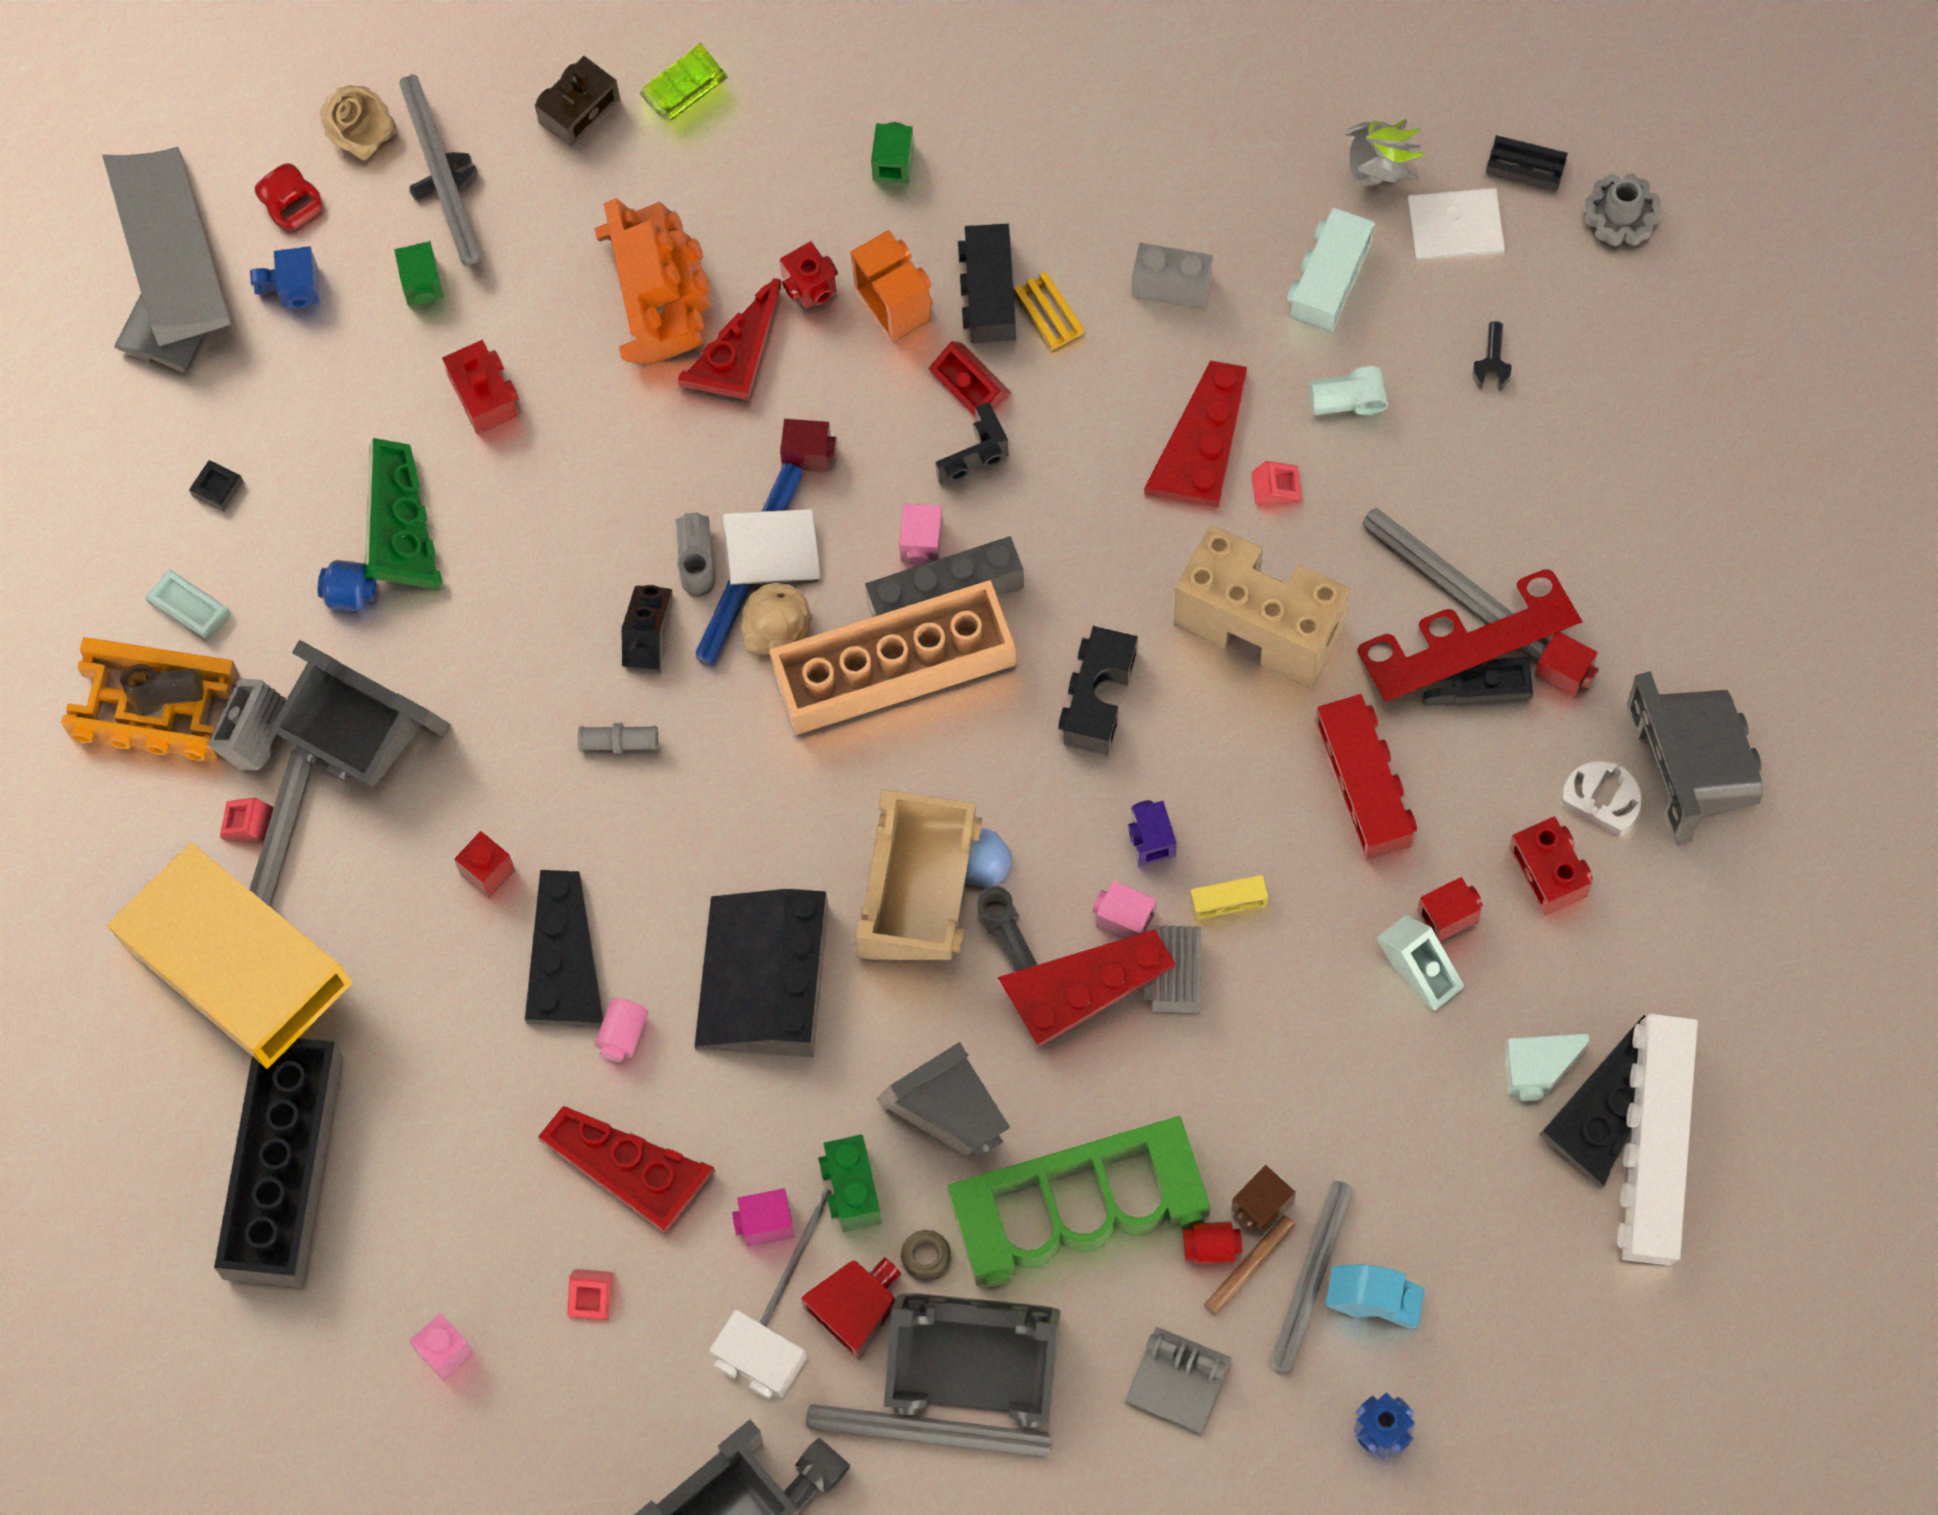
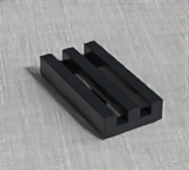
M1496 135L1486 173L1558 190L1568 153ZM1497 159L1518 164L1519 167L1499 163ZM1535 168L1555 174L1554 176H1551L1531 170Z

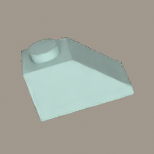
M1406 914L1377 937L1393 968L1432 1010L1436 1011L1465 987L1430 926Z
M1589 1034L1508 1039L1504 1053L1509 1097L1520 1096V1100L1535 1101L1544 1098L1546 1094H1550L1585 1054L1589 1044Z

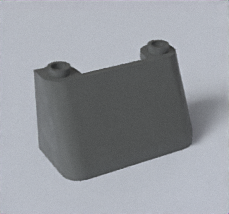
M921 1293L899 1294L891 1313L884 1407H893V1412L898 1414L915 1415L918 1413V1409L926 1407L927 1403L1009 1411V1416L1017 1419L1016 1424L1023 1427H1040L1041 1422L1049 1423L1060 1310L1042 1305Z

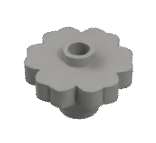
M1610 174L1604 180L1597 181L1594 184L1592 195L1586 198L1584 206L1585 222L1591 227H1596V238L1617 246L1624 240L1629 245L1635 246L1642 240L1648 239L1651 236L1653 225L1659 222L1661 216L1660 197L1655 193H1649V182L1639 179L1634 174H1627L1623 179Z

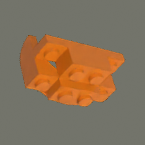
M617 198L605 202L604 208L607 223L594 228L596 239L600 242L606 239L612 242L631 335L636 338L629 343L619 346L621 358L635 364H652L704 345L701 330L704 329L702 313L704 309L710 307L707 292L710 291V283L700 263V260L703 259V251L697 239H692L683 231V225L678 214L675 211L671 212L660 201L637 211L633 208H628ZM665 305L661 315L659 316V313L656 310V308Z

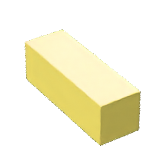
M1263 875L1190 889V900L1195 920L1268 906L1269 897Z

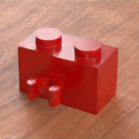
M483 339L442 357L446 374L476 434L518 416L514 402L519 401L516 389L511 380L503 381L499 373L504 370L502 362L496 350L488 351Z

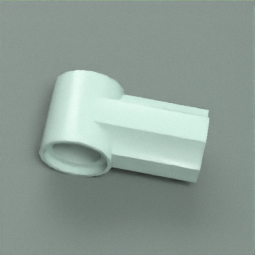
M1361 367L1353 370L1349 376L1310 381V399L1314 415L1355 410V413L1359 415H1373L1384 411L1388 407L1383 374L1379 367Z

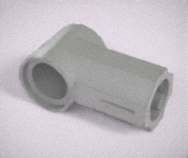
M698 512L685 513L681 518L676 519L677 565L682 587L690 594L701 595L711 590L715 582L710 522L708 516L701 515ZM695 568L704 569L702 572L697 574L689 573V571Z

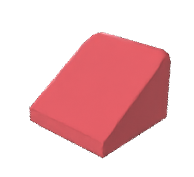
M1265 461L1252 471L1251 476L1256 505L1268 506L1299 503L1302 501L1298 466Z
M256 797L227 801L220 838L263 843L273 807Z
M574 1269L569 1277L567 1316L608 1320L613 1272Z

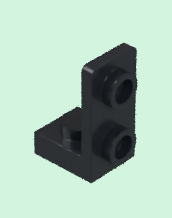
M990 402L975 407L976 422L972 423V428L979 444L940 459L935 463L936 477L939 483L948 480L952 482L961 480L970 471L982 466H994L1009 455L1008 438Z

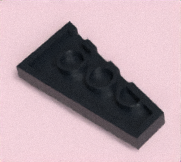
M540 870L525 1012L526 1024L601 1028L604 1015L579 871Z

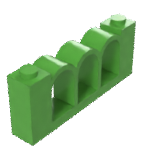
M1181 1116L947 1185L949 1199L976 1286L986 1284V1287L999 1286L1010 1280L1009 1276L1015 1275V1266L1025 1269L1038 1268L1050 1262L1057 1254L1060 1243L1068 1249L1077 1252H1089L1104 1246L1112 1237L1115 1227L1122 1233L1133 1236L1148 1235L1158 1230L1167 1218L1170 1228L1179 1225L1181 1229L1193 1228V1224L1203 1223L1204 1218L1209 1217L1210 1203ZM1146 1153L1161 1202L1153 1213L1146 1217L1136 1218L1126 1215L1118 1208L1103 1166ZM1092 1169L1107 1217L1099 1229L1092 1233L1080 1234L1071 1231L1063 1224L1049 1182ZM1038 1185L1053 1231L1045 1245L1035 1250H1023L1009 1242L1004 1232L994 1198Z

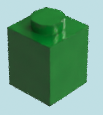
M899 122L876 123L871 157L873 180L909 183L914 150L913 126H905Z
M430 241L394 249L407 305L415 303L420 305L428 304L437 298L444 297L437 262Z

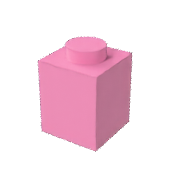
M903 503L899 541L901 561H907L912 565L920 566L939 559L943 525L942 506Z
M1113 880L1108 892L1100 891L1093 906V912L1097 913L1096 927L1122 939L1147 932L1156 913V899Z
M441 1313L410 1340L417 1354L443 1381L474 1354L468 1342Z

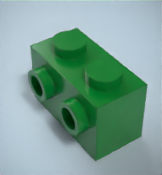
M863 1134L824 1142L826 1156L818 1157L823 1181L831 1180L834 1194L827 1195L831 1219L840 1218L843 1232L882 1224Z

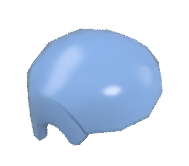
M981 828L980 840H972L965 884L978 885L986 889L990 886H997L1007 878L1012 867V856L1010 849L996 832Z

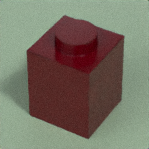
M784 418L780 447L782 465L784 463H791L804 471L827 472L829 459H835L837 453V436H831L830 423Z

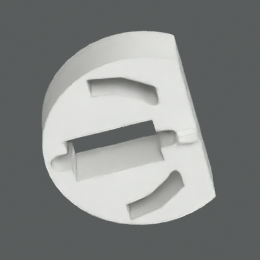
M1607 761L1589 762L1578 767L1568 777L1561 796L1562 808L1618 837L1623 836L1633 827L1642 803L1640 787L1633 775L1620 765ZM1613 774H1617L1619 776L1617 783L1621 785L1609 807L1602 805L1600 809L1594 807L1596 800L1592 798L1603 778L1607 777L1610 779ZM1575 778L1583 781L1580 788L1581 798L1575 794ZM1629 806L1634 807V809L1630 813H1627L1621 817H1617L1618 815L1624 813Z

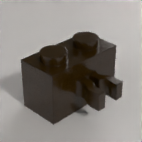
M583 56L576 64H571L564 70L561 79L551 89L547 88L539 95L534 104L538 122L569 147H572L620 99L617 80L586 56Z

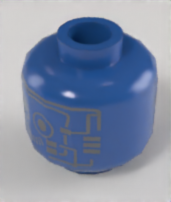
M334 560L327 568L323 567L321 569L318 579V597L324 599V603L328 608L359 612L365 607L367 600H374L377 585L376 579L365 577L364 563Z

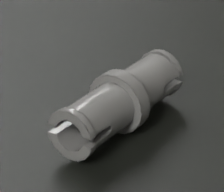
M614 723L613 727L579 726L578 748L580 751L613 750L614 754H622L624 750H658L659 732L657 726L624 727L623 723Z

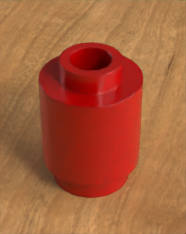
M1232 1221L1195 1223L1193 1228H1183L1185 1261H1195L1196 1265L1235 1262V1254L1242 1253L1241 1229H1233Z

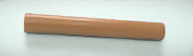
M1283 1215L1206 1301L1204 1307L1211 1314L1216 1316L1295 1227L1294 1222Z

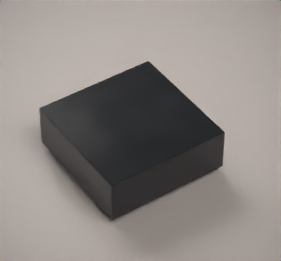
M208 460L189 491L192 496L224 511L242 484L243 479L241 475Z

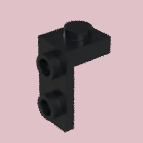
M637 585L634 587L621 628L622 666L660 670L663 661L662 629L671 603L672 589L661 588L656 585Z

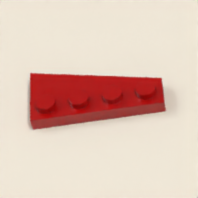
M1210 360L1144 487L1145 495L1219 508L1247 375V367Z
M1153 929L997 978L1037 1046L1041 1047L1177 965L1157 931Z
M566 1106L561 1107L538 1136L540 1142L664 1234L667 1233L715 1172V1168L711 1165L696 1162L684 1157L679 1152L649 1143L642 1137L612 1128L610 1124Z

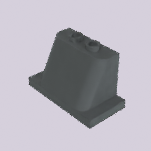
M299 639L292 653L306 661L307 664L271 726L270 731L297 745L294 753L306 760L315 763L319 757L330 763L326 771L347 782L350 775L374 788L422 726L444 737L451 724L430 710L389 690Z
M1651 671L1635 675L1627 707L1638 738L1648 737L1669 795L1664 812L1676 845L1692 841L1699 819L1759 804L1763 797V785L1759 773L1761 770L1760 756L1756 748H1750L1746 737L1749 733L1746 718L1743 713H1737L1728 690L1659 694Z
M960 1042L894 1082L877 1097L884 1111L888 1109L964 1156L975 1151L978 1157L982 1156L1001 1144L1003 1140L1000 1134L1010 1128L968 1061L967 1057L969 1055Z
M749 1419L718 1445L719 1453L659 1503L655 1504L651 1500L634 1515H798V1509L752 1455L763 1446L761 1431Z

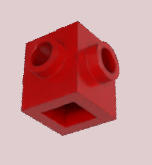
M812 241L779 259L781 275L784 279L782 285L791 300L798 299L805 310L814 304L820 305L825 303L832 297L833 293L837 292L835 276L838 275L837 268L829 256L822 257Z

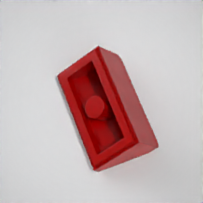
M951 341L928 368L975 417V407L990 402L992 408H994L1011 393L961 342Z

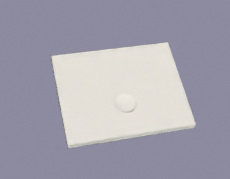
M1496 188L1408 195L1415 260L1505 252Z
M813 509L723 513L730 585L814 581L821 579Z

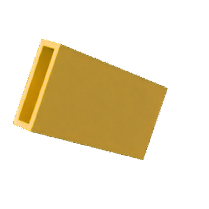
M192 842L183 851L178 853L106 925L126 949L267 1069L353 984L338 962Z

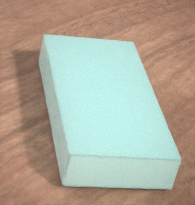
M170 569L167 570L145 597L150 605L205 642L209 641L231 614L226 606Z

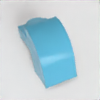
M1365 1264L1332 1266L1325 1306L1354 1318L1379 1316L1405 1328H1416L1419 1326L1425 1288L1405 1280V1273L1385 1267Z

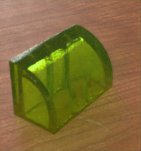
M699 43L646 84L639 94L659 116L667 121H673L727 79L728 76L703 44Z

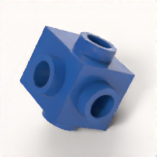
M1387 1392L1378 1400L1371 1396L1355 1412L1359 1416L1354 1427L1356 1440L1368 1453H1375L1381 1460H1384L1391 1452L1398 1455L1414 1439L1411 1436L1416 1423L1412 1419L1414 1412L1400 1397L1393 1399ZM1384 1415L1393 1425L1383 1427L1378 1419Z

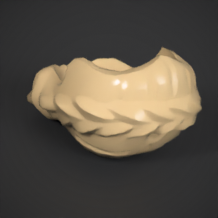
M348 85L337 88L327 97L320 110L325 135L331 139L333 144L350 151L361 160H367L378 149L379 144L387 141L396 129L387 106L377 94L365 86Z
M778 582L764 585L758 591L753 592L743 609L744 617L741 627L744 633V648L759 655L770 654V649L805 639L807 632L810 630L812 614L803 592L791 585Z

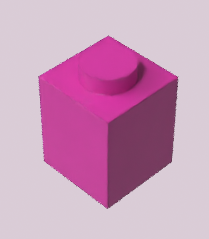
M785 1188L737 1197L739 1211L732 1212L736 1236L744 1235L747 1247L795 1238Z

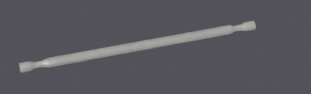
M824 1189L818 1206L815 1207L759 1322L765 1327L819 1220L823 1206L827 1201V1195L832 1193L829 1189Z

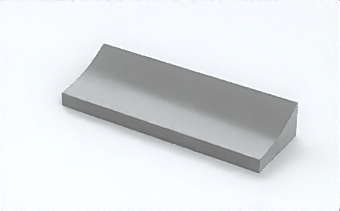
M179 147L144 154H102L148 320L159 347L231 325Z

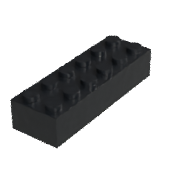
M298 1038L268 1069L253 1056L251 1058L214 1264L215 1270L223 1280L303 1288L343 1057L335 1042Z

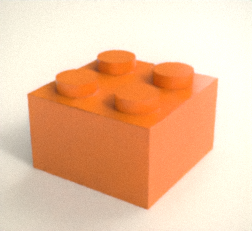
M887 230L850 251L854 287L892 342L899 340L931 321L930 306L933 305V301L929 294V288L932 287L930 279L921 267L916 269L913 263L909 261L912 259V256L902 239L896 241L891 232Z

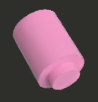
M612 998L595 1041V1045L601 1049L600 1055L615 1062H622L623 1058H632L648 1011L632 1001Z

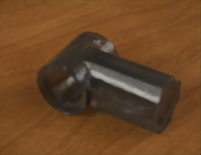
M137 664L127 668L120 677V684L132 711L140 716L151 715L159 711L165 704L202 701L204 695L203 676L200 669L154 672L149 665Z

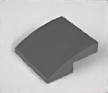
M140 294L114 348L147 363L153 359L184 373L204 333L159 347L148 320L142 295Z

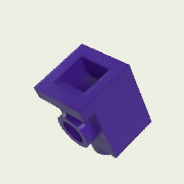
M1145 800L1134 804L1131 807L1133 823L1128 824V831L1133 846H1136L1138 867L1176 857L1177 842L1164 801L1153 803L1151 800Z

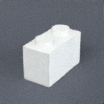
M734 1309L709 1349L712 1358L716 1360L713 1365L716 1369L733 1379L738 1373L751 1381L748 1386L751 1390L768 1400L772 1394L783 1400L808 1359L804 1349L737 1309Z

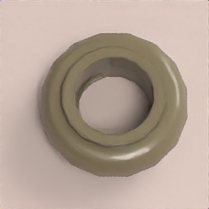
M933 1230L914 1232L907 1237L902 1245V1264L909 1274L918 1279L928 1280L936 1278L946 1270L950 1263L951 1250L949 1243L941 1234ZM925 1244L932 1245L938 1252L937 1259L927 1265L920 1264L914 1259L915 1250Z

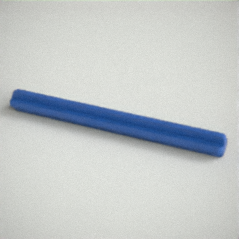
M784 463L761 512L786 511L802 477L800 467L791 463ZM729 579L696 650L698 660L710 665L716 662L752 584L730 585Z

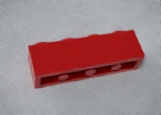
M1362 693L1318 706L1315 722L1366 860L1411 847L1413 832L1417 831L1416 821L1411 809L1405 810L1400 797L1404 796L1403 786L1398 774H1391L1387 763L1391 762L1390 751L1385 739H1378L1375 728L1378 727V720L1373 706H1366Z

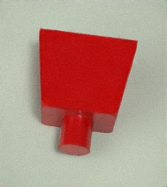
M885 1257L870 1272L865 1270L857 1261L852 1260L801 1297L803 1308L859 1361L891 1317L895 1298L887 1289L901 1275V1272Z

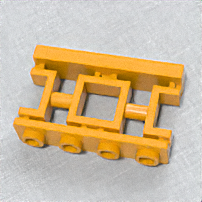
M83 637L79 650L83 658L82 661H79L77 668L82 677L94 678L86 706L67 704V715H63L61 724L70 738L81 743H92L93 740L105 741L119 749H129L130 746L143 747L148 752L157 755H167L168 752L180 753L194 761H204L205 758H218V753L208 747L207 744L211 740V735L214 734L216 726L205 724L212 697L230 700V695L233 693L232 688L237 686L236 682L239 680L240 674L233 660ZM108 669L127 672L122 689L107 687L110 676ZM182 680L201 683L197 701L181 699L184 689ZM138 685L168 690L161 718L131 713ZM102 702L118 704L114 717L117 723L98 720ZM177 714L193 716L189 729L192 735L172 732Z

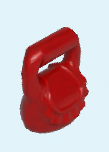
M284 163L276 167L255 185V194L267 207L270 217L277 225L286 230L295 231L321 212L323 203L319 191L313 184L305 180L299 169L291 163ZM308 194L312 197L311 201L286 219L282 217V209L285 210L295 200L302 198V195Z

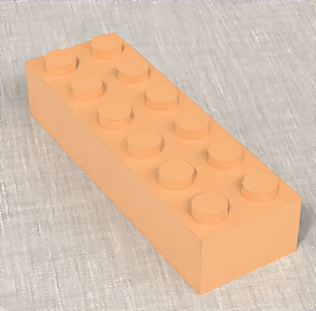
M991 580L769 650L772 668L795 735L1016 665L1015 645Z

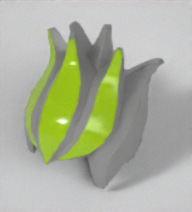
M1404 119L1392 126L1381 121L1363 122L1344 131L1346 136H1354L1349 146V167L1354 179L1364 186L1378 185L1383 181L1395 184L1396 180L1401 178L1418 180L1419 177L1407 169L1404 164L1425 155V152H1414L1421 149L1420 145L1407 144V141L1421 130L1419 128L1404 130L1407 124V120Z

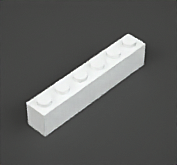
M1650 1013L1640 1021V1024H1636L1634 1029L1633 1047L1638 1048L1637 1063H1634L1631 1068L1630 1087L1635 1088L1634 1103H1630L1627 1112V1126L1632 1128L1631 1143L1626 1144L1624 1151V1167H1629L1628 1183L1623 1184L1620 1197L1621 1207L1626 1208L1625 1223L1620 1224L1617 1236V1245L1619 1248H1623L1622 1260L1671 1266L1680 1260L1698 1027L1697 1019Z

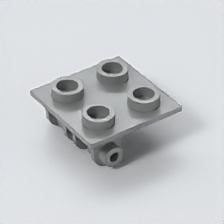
M1156 1326L1153 1334L1151 1333L1148 1339L1145 1354L1125 1402L1202 1433L1232 1357Z

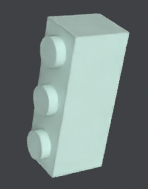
M1334 207L1327 220L1321 218L1314 235V240L1318 241L1314 251L1310 249L1306 251L1300 269L1304 271L1300 282L1297 280L1293 281L1288 293L1287 301L1292 303L1291 318L1333 332L1372 242L1375 222Z

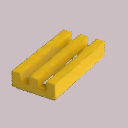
M1046 271L1040 273L1039 278L1036 280L1033 278L1027 280L1025 286L1021 287V285L1013 288L1015 297L1051 351L1084 334L1083 326ZM1044 287L1070 326L1071 331L1067 330L1040 288ZM1031 293L1034 295L1060 334V337H1054L1027 295Z

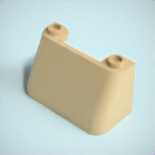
M882 789L878 807L882 814H880L879 823L876 828V843L865 904L862 907L861 919H858L855 935L857 958L868 960H951L953 952L960 953L964 929L957 928L971 843L972 840L979 841L981 835L982 818L975 817L976 803Z

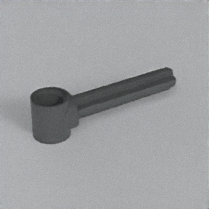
M990 886L984 889L977 900L978 919L986 928L988 934L996 935L1014 971L1038 965L1016 924L1020 916L1013 905L1011 894L1000 886ZM998 901L1005 905L1006 910L1002 914L994 916L988 914L984 908L988 903Z
M819 1437L805 1450L796 1462L795 1469L799 1475L786 1488L784 1493L799 1512L817 1491H820L822 1494L830 1492L844 1477L851 1465Z

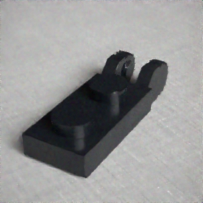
M1528 657L1491 659L1437 681L1445 682L1452 679L1453 687L1435 688L1423 693L1424 703L1430 705H1443L1453 701L1456 704L1532 699L1533 685L1530 659Z

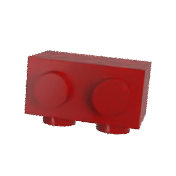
M1555 816L1513 834L1509 846L1544 915L1586 898L1591 887V881H1593L1588 864L1584 859L1579 861L1573 850L1575 843L1569 829L1566 826L1561 827Z

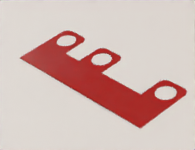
M1543 569L1523 577L1517 582V588L1528 606L1527 609L1468 633L1457 613L1452 609H1444L1421 619L1419 622V628L1430 648L1406 657L1395 636L1383 634L1361 643L1358 647V653L1384 702H1388L1580 624L1583 621L1552 570ZM1536 578H1546L1552 583V589L1545 596H1532L1527 591L1529 582ZM1445 617L1453 621L1454 629L1446 636H1434L1429 631L1431 622L1437 618ZM1385 642L1393 648L1391 657L1380 662L1370 659L1368 656L1369 648L1375 643Z

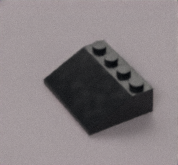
M777 889L711 896L695 1049L814 1057L829 910L826 891Z

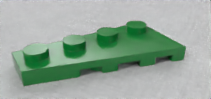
M373 438L369 445L365 577L438 590L442 584L440 571L436 570L433 558L436 553L433 541L429 540L426 528V521L428 519L425 506H421L418 494L420 485L410 444Z

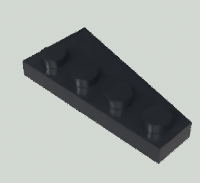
M1645 1015L1633 1025L1539 1134L1599 1188L1605 1185L1610 1175L1609 1172L1619 1156L1631 1127L1627 1126V1112L1630 1103H1634L1635 1088L1630 1087V1073L1632 1065L1637 1063L1638 1048L1633 1047V1034L1636 1024H1640V1021L1646 1017Z

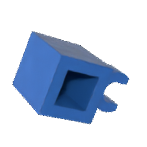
M311 246L275 250V269L255 268L250 270L251 285H254V293L256 295L268 294L273 290H277L283 307L304 308L309 304L320 303L317 263Z

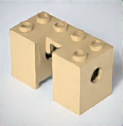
M1210 524L1175 588L1174 625L1225 649L1231 634H1234L1262 647L1260 665L1313 689L1346 626L1351 588L1299 564L1288 584L1261 572L1262 547Z

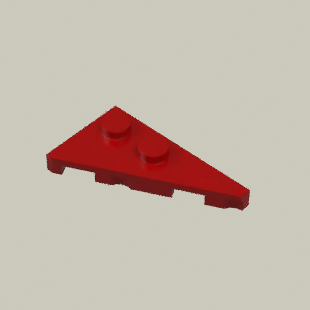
M773 278L769 284L764 285L755 294V300L742 314L738 312L718 333L717 339L709 343L701 351V357L687 372L683 370L679 374V386L749 400L781 290V279Z

